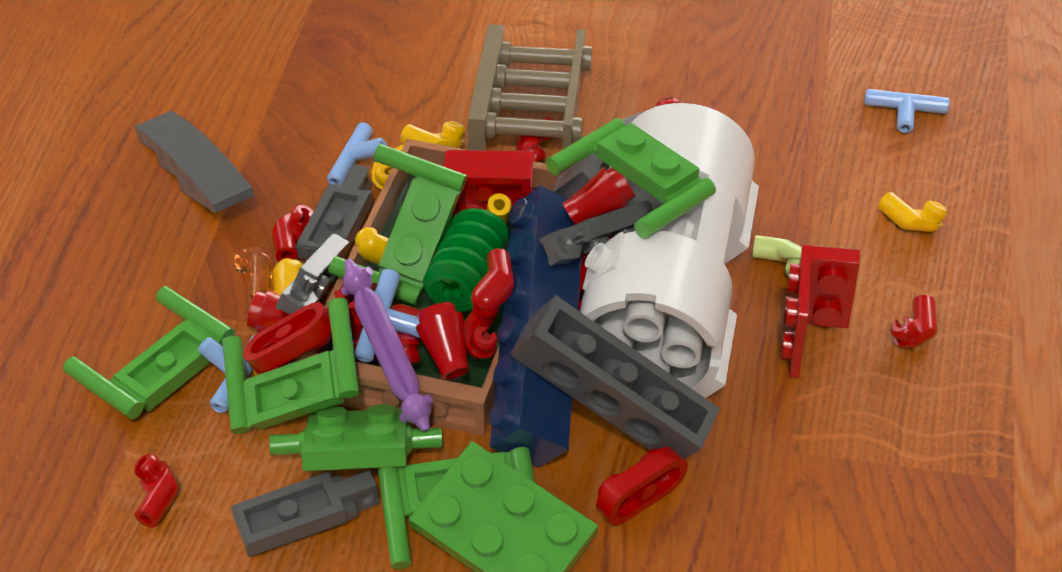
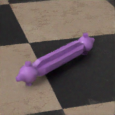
M347 259L344 261V287L341 288V291L346 296L349 294L354 295L355 311L393 393L403 401L401 405L402 414L399 416L400 420L403 423H414L422 432H427L430 430L429 416L433 398L429 394L425 396L419 394L417 375L379 294L371 289L372 268L369 266L365 268L359 267L352 259Z

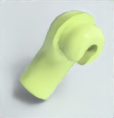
M755 235L752 257L787 262L785 273L789 276L790 263L799 264L802 247L787 239Z

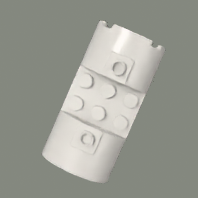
M672 103L649 109L636 117L631 123L699 167V178L703 179L706 177L711 179L715 184L716 193L646 239L641 238L636 231L626 234L620 232L607 243H598L590 251L585 261L587 272L582 288L585 291L580 312L706 398L724 387L726 383L737 314L730 310L733 285L725 264L749 248L759 185L752 181L755 165L752 143L744 130L726 115L705 106ZM625 177L636 197L626 202L628 206L648 200L653 210L664 204Z

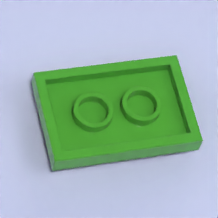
M473 441L469 443L409 517L411 528L474 572H569L598 534V525Z

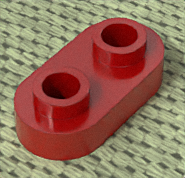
M320 302L310 303L257 333L246 345L243 351V358L256 373L262 374L287 365L290 360L308 350L320 349L332 337L329 311Z
M672 447L655 448L648 451L638 463L621 474L609 476L598 489L597 510L612 525L624 524L670 494L685 477L688 469L687 461Z

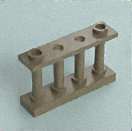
M488 24L468 115V150H487L489 138H496L497 134L563 138V149L582 138L583 118L577 117L583 72L591 71L593 50L592 46H585V30L577 29L574 49L512 46L511 42L505 41L504 25ZM514 62L572 66L571 72L507 69V66ZM506 85L568 89L567 96L503 93L502 89H506ZM504 109L565 114L564 121L498 117L497 113L501 114V110Z

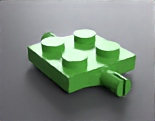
M377 404L370 406L367 410L346 411L343 407L331 406L316 413H310L306 429L300 431V434H270V455L301 454L303 471L406 466L407 455L413 449L443 448L442 426L430 428L427 432H422L419 428L412 429L408 422L403 423L400 420L401 409H396L395 406L389 404Z

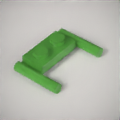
M619 118L613 119L546 160L548 171L556 176L594 153L601 161L664 203L634 223L636 233L644 239L716 193L715 184L711 179L706 177L703 179L699 178V167L630 122L625 125Z
M379 144L373 158L375 162L414 175L416 179L413 178L395 222L379 263V272L373 270L371 275L372 283L378 284L382 270L392 269L397 271L400 275V280L394 298L416 306L421 298L424 287L423 277L443 240L460 193L466 184L467 175ZM334 256L329 265L328 273L343 278L345 274L344 261L346 259Z
M168 286L162 287L157 292L156 301L186 321H182L114 374L111 380H108L75 356L68 358L63 365L64 373L131 420L136 419L141 414L143 408L151 411L210 363L208 359L198 352L199 345L207 337L213 338L221 345L224 338L235 336L234 329Z
M335 298L328 302L333 342L332 351H326L248 379L245 378L241 337L229 336L222 340L231 433H247L253 427L262 430L343 403L344 398L355 397L359 394L347 299Z
M518 447L510 452L491 453L535 483L528 448ZM457 458L411 464L403 467H381L378 470L391 568L404 569L412 565L405 516L413 514Z

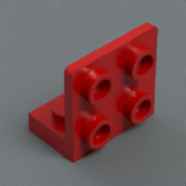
M447 150L445 152L444 165L441 166L467 175L466 184L460 193L451 218H454L457 213L465 209L477 208L487 210L488 200L491 196L498 193L504 194L510 199L512 209L518 199L525 198L533 190L534 153L532 151Z
M802 245L799 264L790 263L788 292H795V297L786 296L783 324H786V327H792V331H784L781 359L790 360V378H799L807 325L849 329L860 265V250Z

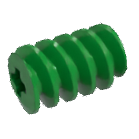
M477 208L462 210L454 216L436 251L437 253H435L423 277L424 288L428 296L436 304L445 301L454 303L457 312L472 309L471 295L473 289L488 272L486 259L488 253L494 249H503L509 238V229L501 218L487 210Z

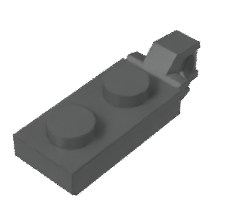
M353 164L342 185L329 184L297 242L296 248L299 258L309 259L332 234H337L349 241L342 258H345L372 205L373 191H370L372 183L369 181L370 167Z
M646 200L552 232L539 240L543 244L550 266L567 264L580 258L581 250H583L584 254H588L598 243H607L609 241L608 237H615L620 232L624 234L634 232V223L653 211L651 203Z
M332 234L303 264L295 280L282 292L275 308L277 310L281 309L290 315L310 303L320 302L330 283L334 285L338 279L337 276L328 273L329 265L334 256L342 258L349 241L337 234Z
M370 470L346 479L343 476L331 477L329 472L235 504L231 507V511L247 555L251 557L345 523L347 520L358 516V513L379 504L380 500L378 488Z

